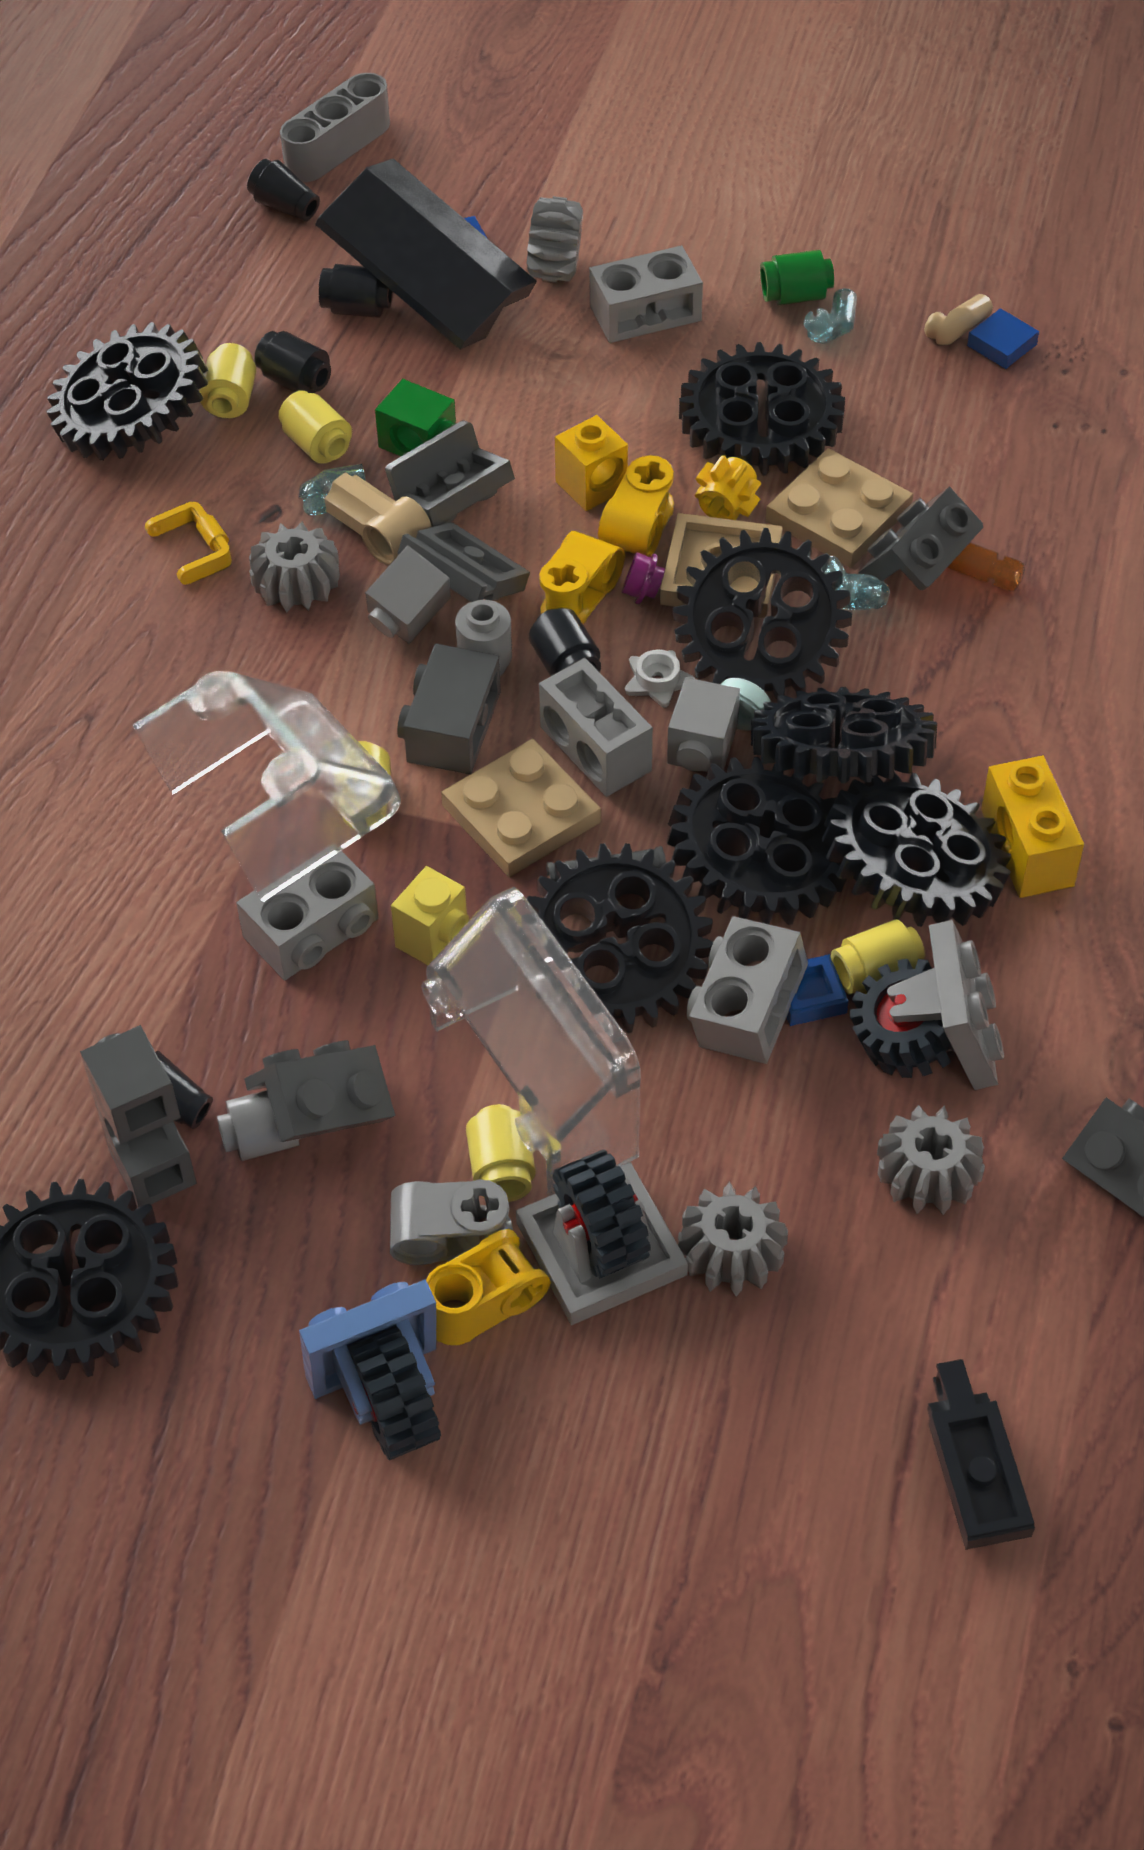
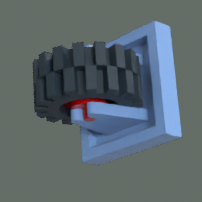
M426 1279L410 1286L407 1282L390 1284L377 1291L372 1296L370 1302L348 1311L344 1307L328 1309L312 1318L308 1327L299 1330L305 1377L314 1398L317 1399L343 1388L359 1424L371 1423L377 1442L379 1441L381 1449L389 1461L440 1440L441 1431L438 1427L437 1415L432 1408L434 1405L431 1396L435 1394L433 1388L435 1382L424 1357V1354L436 1350V1301Z

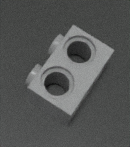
M682 245L589 267L590 307L609 343L702 321L703 282Z
M586 658L539 683L540 727L606 797L652 771L653 727Z
M332 841L236 902L243 938L284 981L302 969H309L315 966L327 952L349 938L360 936L374 921L379 919L375 884Z
M732 916L724 937L718 936L713 942L709 954L708 974L702 987L696 986L690 995L687 1006V1019L692 1023L699 1047L767 1064L791 1007V1002L808 966V961L799 931ZM753 961H763L754 966H746ZM743 1010L735 1016L725 1017L731 1011Z

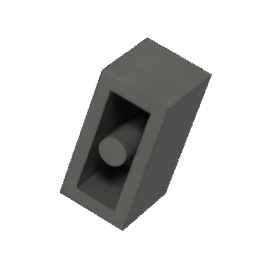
M434 644L427 665L419 664L413 685V694L415 696L411 706L404 705L399 715L397 735L399 738L405 739L407 762L472 774L501 693L499 655Z

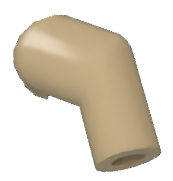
M978 294L950 311L947 316L941 312L932 313L925 324L924 331L926 336L930 339H936L938 345L952 344L976 324L991 315L993 309L992 301L986 295Z

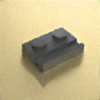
M453 522L419 530L416 538L409 534L403 535L397 553L399 555L407 545L450 578V589L470 602L483 599L498 600L502 597L524 591L530 575V571Z

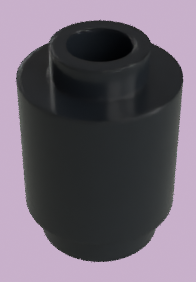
M335 264L333 269L323 268L319 279V304L321 308L331 309L333 314L380 318L383 309L390 308L392 305L393 291L364 266Z
M270 331L266 333L256 347L254 362L256 367L261 369L263 376L293 392L307 391L308 393H316L321 391L330 379L331 366L328 353L287 331L279 333Z
M568 608L551 609L545 611L536 619L529 632V641L550 676L583 658H586L600 673V651L576 612Z

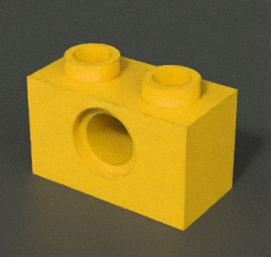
M1044 755L989 766L981 811L984 818H993L996 821L991 833L1006 837L1001 850L1011 854V859L1006 868L1011 871L1010 878L1019 898L1074 887L1084 842Z

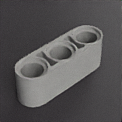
M360 73L352 76L286 121L280 129L284 165L302 182L315 181L382 135L390 126L386 80L381 75L375 73Z

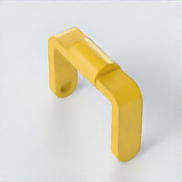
M188 502L147 520L144 526L150 536L156 537L191 521L196 522L197 530L215 553L184 565L177 571V578L184 585L229 567L232 563L228 536L215 517L208 515L198 502Z

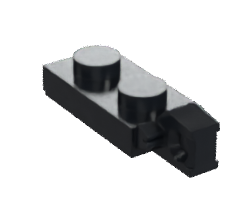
M963 1359L938 1363L936 1365L937 1375L933 1377L938 1402L928 1403V1425L965 1550L1032 1537L1035 1523L997 1401H990L987 1392L973 1394Z

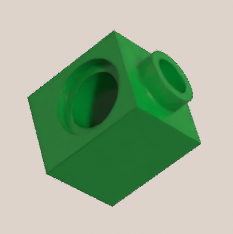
M403 378L375 409L378 447L398 456L405 455L457 424L455 399Z

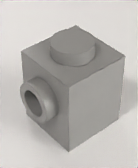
M407 545L365 592L367 610L370 613L368 619L387 637L393 638L396 634L410 644L451 598L450 578Z
M685 677L668 726L667 764L681 766L691 771L708 772L710 765L715 763L724 770L738 726L740 688Z

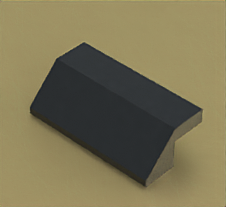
M394 158L366 167L318 217L315 223L318 228L460 350L485 339L503 307L528 297L537 282Z

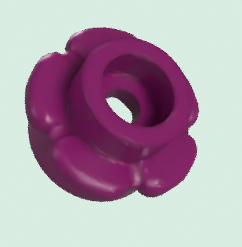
M636 552L627 573L622 593L636 598L635 604H640L645 596L654 599L661 585L665 568L657 566L658 556L654 553L651 557Z

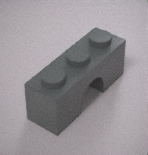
M141 1025L123 1033L108 1035L94 1046L80 1051L109 1152L128 1189L134 1193L137 1207L139 1208L146 1204L151 1205L197 1184L189 1151L174 1123V1120L180 1118L172 1082Z

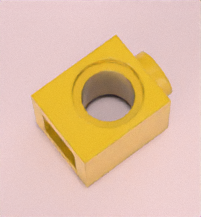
M595 415L555 436L556 483L585 511L611 499L628 468V444L598 415Z

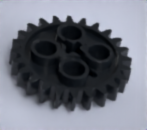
M150 322L144 331L140 333L136 325L133 324L125 336L120 337L116 330L112 331L110 341L105 344L95 339L93 341L94 351L91 353L78 351L76 354L80 362L77 365L63 366V370L68 377L53 381L52 384L58 392L47 397L52 406L47 410V414L52 421L53 429L62 443L65 442L71 452L79 450L83 458H88L95 452L99 460L104 461L109 453L114 450L118 458L122 459L128 447L134 446L138 453H142L145 441L152 439L160 444L162 443V431L168 429L177 432L179 426L175 420L178 417L193 416V412L188 404L203 400L198 389L208 385L203 375L208 371V368L193 339H188L183 330L175 333L171 325L167 324L158 331L154 322Z
M757 342L754 352H747L741 344L736 345V355L733 356L720 349L717 351V363L703 358L700 371L690 370L688 383H682L679 419L682 420V433L690 434V446L692 448L703 446L704 459L712 458L718 454L720 456L725 455L726 458H740L750 465L758 466L762 476H767L770 465H777L782 473H788V466L791 461L806 468L808 467L809 455L818 458L824 452L825 446L834 447L836 445L837 433H842L845 411V397L841 396L842 384L841 382H832V369L819 371L820 359L817 357L803 362L802 350L800 349L794 351L790 356L783 354L782 344H778L772 352H765L761 342ZM757 380L765 382L766 437H761L758 434Z
M768 528L763 529L760 541L752 543L746 530H742L740 533V546L734 548L724 537L720 538L721 555L718 557L706 550L701 551V562L705 569L687 567V579L693 586L677 587V598L686 605L673 608L674 621L684 624L674 630L676 642L689 643L682 650L684 662H693L700 659L694 669L695 677L701 680L710 674H714L712 683L721 684L729 678L745 679L759 686L764 692L773 691L777 700L778 696H785V688L790 686L795 691L801 690L806 692L805 678L808 676L822 684L825 681V672L821 663L837 667L839 665V654L832 647L844 648L848 646L849 635L839 628L852 626V612L841 609L850 604V592L848 590H836L842 584L843 574L841 570L825 574L829 567L830 556L824 553L812 560L810 558L812 541L808 539L798 549L792 547L791 532L789 531L785 532L779 543L771 542V534ZM777 573L781 577L771 596V616H766L763 621L754 658L750 661L746 660L744 655L754 636V617L760 616L770 577L772 574ZM742 576L751 577L759 583L756 588L749 592H738L730 586L735 579ZM802 591L808 594L811 600L805 606L798 608L787 605L783 598L790 592ZM724 626H734L742 632L740 638L730 643L720 642L714 637V634ZM776 641H786L795 648L792 654L784 658H775L769 655L766 649Z
M821 687L817 689V692L811 693L801 690L796 691V698L780 695L778 696L777 703H763L764 710H755L754 719H751V746H753L754 755H761V763H775V771L778 772L794 769V777L797 778L808 774H816L818 782H822L829 776L837 777L841 783H847L850 777H859L862 781L868 783L871 782V777L876 776L893 779L894 770L910 774L912 773V766H926V758L934 757L937 722L933 721V713L924 712V705H909L910 698L907 697L890 699L891 692H883L875 696L870 695L868 688H864L857 693H850L846 687H840L837 692H829Z
M736 757L731 758L727 772L715 763L711 764L706 778L699 774H694L689 789L682 788L680 790L676 805L673 807L668 822L671 829L667 838V845L675 847L671 860L676 862L675 865L686 866L682 878L691 876L694 879L693 883L698 881L701 883L698 896H705L707 899L715 895L720 898L717 905V912L720 914L733 905L739 908L738 915L740 918L748 919L751 911L759 912L760 919L765 924H770L774 913H779L788 925L793 924L798 910L809 919L813 918L818 905L820 904L828 908L836 892L841 893L847 879H838L836 876L841 863L827 860L826 856L831 846L822 842L827 829L824 826V822L837 798L823 800L820 797L824 786L823 782H817L808 787L802 783L804 776L797 778L794 777V774L791 777L784 775V771H775V764L772 771L764 770L759 757H754L750 769H744Z
M895 771L893 779H885L884 782L878 776L871 777V782L862 783L856 779L852 780L847 791L840 790L824 822V826L827 829L822 842L831 846L826 858L828 861L841 863L836 874L838 879L854 878L856 883L851 892L853 895L869 892L874 896L871 908L876 910L886 903L892 906L893 919L898 920L904 912L912 913L915 923L920 927L923 926L927 916H932L936 923L949 921L952 917L962 926L967 924L971 914L982 918L988 906L994 907L1011 873L1006 868L1011 859V854L1001 850L1006 837L990 833L996 821L993 818H978L976 813L980 804L977 802L967 805L960 803V790L955 789L948 795L941 792V785L938 779H934L929 787L921 785L917 773L912 772L908 782H902Z
M605 843L600 844L598 859L593 861L588 858L586 853L578 849L576 850V867L574 869H571L560 860L556 861L554 874L557 882L540 876L538 878L537 890L542 897L527 896L525 910L533 917L520 919V934L530 937L520 942V957L534 959L526 965V977L528 980L544 978L538 987V997L541 1000L555 994L559 996L556 1004V1014L558 1016L563 1015L572 1007L578 1009V1027L582 1028L591 1016L594 1015L600 1017L602 1033L609 1031L613 1019L620 1018L626 1032L632 1033L635 1016L642 1015L645 1021L653 1028L657 1026L658 1007L661 1006L666 1012L675 1016L678 1014L680 1005L676 994L689 999L693 989L696 987L691 978L705 979L708 965L699 958L709 957L713 942L703 938V936L711 933L713 920L708 917H698L704 911L706 898L705 896L687 898L692 890L694 879L688 876L675 882L672 878L676 862L671 860L660 869H657L653 866L654 850L649 849L640 861L632 859L631 846L627 843L624 844L619 858H611ZM623 894H637L645 900L646 905L638 909H628L620 905L617 898ZM578 914L588 918L592 925L585 930L575 931L565 927L562 921L569 915ZM656 917H662L665 920L664 923H649L651 919ZM614 931L618 938L626 937V942L618 944L614 937L606 938V933ZM656 944L666 948L671 956L663 961H651L644 957L640 950L647 945ZM568 952H583L577 958L571 959L567 956ZM600 965L611 969L616 977L610 982L601 984L590 980L585 972L591 967Z
M78 1179L72 1194L63 1195L57 1181L52 1182L49 1199L43 1201L31 1190L27 1191L26 1202L28 1208L23 1211L5 1204L3 1210L8 1222L4 1226L0 1225V1350L3 1349L8 1366L14 1368L27 1357V1363L32 1376L38 1377L48 1363H54L59 1380H65L71 1364L80 1363L86 1376L90 1377L93 1376L96 1358L103 1356L114 1368L118 1367L119 1357L116 1349L122 1345L137 1353L141 1352L143 1349L137 1334L140 1329L156 1334L160 1332L161 1328L154 1311L167 1312L173 1309L170 1293L167 1290L178 1287L179 1282L176 1271L172 1267L178 1262L174 1246L169 1243L170 1238L166 1224L164 1222L156 1223L153 1207L150 1204L137 1209L134 1193L131 1190L124 1192L114 1201L110 1182L106 1181L98 1188L94 1195L88 1194L84 1179ZM80 1229L77 1243L75 1244V1255L80 1268L73 1270L71 1239L73 1232ZM43 1245H54L44 1253H33L35 1249ZM106 1245H119L109 1253H96ZM71 1285L72 1320L69 1326L63 1327L69 1307L64 1287ZM34 1302H47L44 1307L37 1311H24ZM99 1302H113L103 1311H88Z

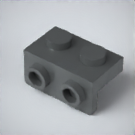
M465 420L460 421L399 457L385 468L395 501L402 496L414 499L427 513L432 527L452 522L459 512L478 501H484L493 497L500 487L515 479L510 460L479 448L473 425Z
M950 486L928 503H925L920 497L898 516L897 520L902 527L896 533L890 528L868 548L867 551L873 557L858 573L874 588L901 569L919 590L923 591L941 575L983 529V523Z
M348 1040L338 1041L314 1049V1056L305 1058L300 1057L298 1049L286 1050L263 1058L264 1069L244 1078L247 1091L267 1088L281 1142L380 1123L395 1116L376 1045L351 1049Z
M1106 1097L1062 1159L1144 1217V1108L1130 1098L1121 1108Z

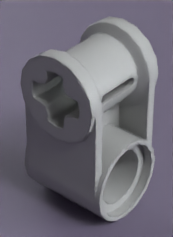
M482 1179L447 1183L415 1181L395 1187L391 1192L390 1209L391 1256L399 1262L410 1265H426L438 1261H450L477 1246L481 1242L480 1235L488 1237L499 1230H513L511 1219L508 1216L510 1207L506 1192L500 1185L490 1180ZM479 1196L485 1197L486 1205H480ZM487 1218V1221L479 1222V1219Z

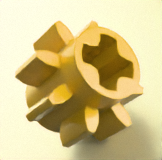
M722 455L715 465L707 462L695 478L701 485L694 494L695 498H698L701 509L709 517L736 520L740 513L749 517L760 501V498L755 493L760 487L761 481L757 480L753 467L740 458H726L725 455Z

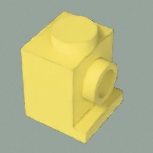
M425 866L391 904L395 947L442 974L477 935V927L468 923L469 916L466 909L465 887L428 866Z

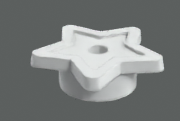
M650 650L640 657L631 656L629 658L634 677L625 686V691L628 696L649 695L661 707H668L673 692L681 690L685 677L695 679V677L680 670V663L675 651ZM656 675H659V676H661L662 678H653V677L656 676Z

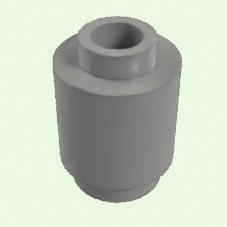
M477 600L463 606L456 615L457 648L499 655L501 676L512 660L510 614L503 605L495 601Z
M267 1090L225 1101L227 1114L216 1116L225 1151L237 1150L241 1161L299 1146V1139L281 1142Z

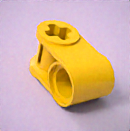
M648 455L639 457L631 462L613 498L609 499L602 512L598 528L599 540L621 547L624 551L634 554L638 552L651 557L655 553L662 533L674 511L673 497L669 493L674 479V471L672 465L666 459Z
M571 531L566 535L557 552L542 567L539 573L540 587L545 592V599L540 607L541 614L551 609L568 608L576 612L583 624L586 623L587 618L604 596L610 593L616 586L624 567V550L621 547L583 533Z
M499 1230L489 1235L477 1246L449 1262L437 1266L429 1273L426 1281L436 1301V1340L446 1345H462L470 1342L476 1336L505 1319L527 1311L544 1297L551 1284L550 1278L545 1271L534 1269L519 1249V1237L513 1230ZM449 1300H460L465 1302L466 1305L459 1308H449L443 1306L442 1303Z

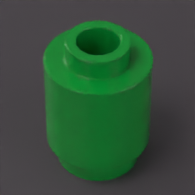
M821 250L773 255L771 261L761 262L760 265L763 298L765 302L776 301L777 305L824 300L827 289L834 288V269L831 259H824Z

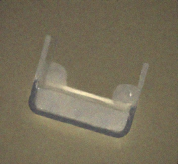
M215 671L206 674L196 685L132 725L173 794L266 734L284 751V753L279 754L270 762L262 775L261 783L270 799L221 830L262 902L387 821L400 806L401 797L390 774L312 693L234 672Z
M511 887L490 897L426 967L427 980L421 983L424 997L430 1006L431 1024L438 1032L465 1018L518 1094L521 1116L515 1118V1126L526 1148L532 1153L539 1150L545 1158L547 1193L551 1196L555 1194L553 1187L555 1182L552 1176L557 1168L603 1149L607 1151V1154H611L615 1158L616 1166L625 1165L639 1157L640 1065L634 1048L624 1031L524 895L517 888Z

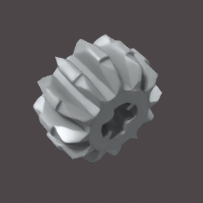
M553 196V198L540 197L535 203L531 217L526 262L527 270L532 277L542 278V281L555 283L557 281L569 282L574 277L579 257L583 222V209L579 202Z
M302 521L295 529H287L280 523L276 534L261 532L259 544L251 546V554L249 556L251 584L255 587L256 593H261L267 606L281 602L287 613L294 605L301 604L309 611L312 600L328 602L330 589L338 587V580L340 578L338 550L334 545V541L327 540L322 528L308 531Z
M919 1105L912 1111L910 1120L898 1115L895 1116L894 1120L890 1123L889 1133L883 1134V1138H880L877 1150L880 1160L878 1166L880 1183L892 1184L890 1194L893 1197V1202L908 1197L912 1198L916 1214L925 1207L926 1203H933L942 1215L950 1209L952 1200L966 1204L967 1200L972 1197L974 1186H977L978 1182L982 1181L985 1169L982 1159L984 1150L982 1137L969 1135L971 1126L969 1125L968 1117L955 1122L949 1121L945 1105L936 1113V1116H928Z
M729 1181L723 1189L722 1197H718L704 1188L699 1196L698 1206H687L682 1215V1226L684 1228L678 1234V1246L683 1255H686L689 1276L706 1273L705 1285L710 1292L722 1281L730 1283V1289L736 1297L742 1291L743 1281L745 1280L762 1289L763 1285L767 1282L768 1271L779 1272L783 1265L784 1251L782 1249L787 1245L788 1229L785 1227V1223L779 1222L780 1210L777 1207L776 1201L759 1204L760 1193L756 1186L744 1196L736 1195V1190Z

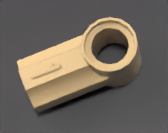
M346 472L332 482V487L324 498L326 512L360 534L370 553L385 565H390L397 558L403 535L409 534L416 538L419 530L432 527L427 513L414 499L402 496L397 501H394L359 476H351Z

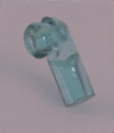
M846 288L837 290L833 295L830 314L823 308H817L818 315L815 317L810 311L804 319V327L808 331V337L816 343L825 344L851 332L855 323L856 293Z
M356 464L326 469L303 483L299 488L298 498L303 499L304 512L309 516L327 513L324 498L328 495L332 482L345 472L351 476L357 475L366 481L363 465Z
M830 556L829 567L825 574L841 570L843 574L842 584L836 590H848L850 592V604L842 609H880L886 605L889 600L890 589L884 581L868 574H848L836 556Z

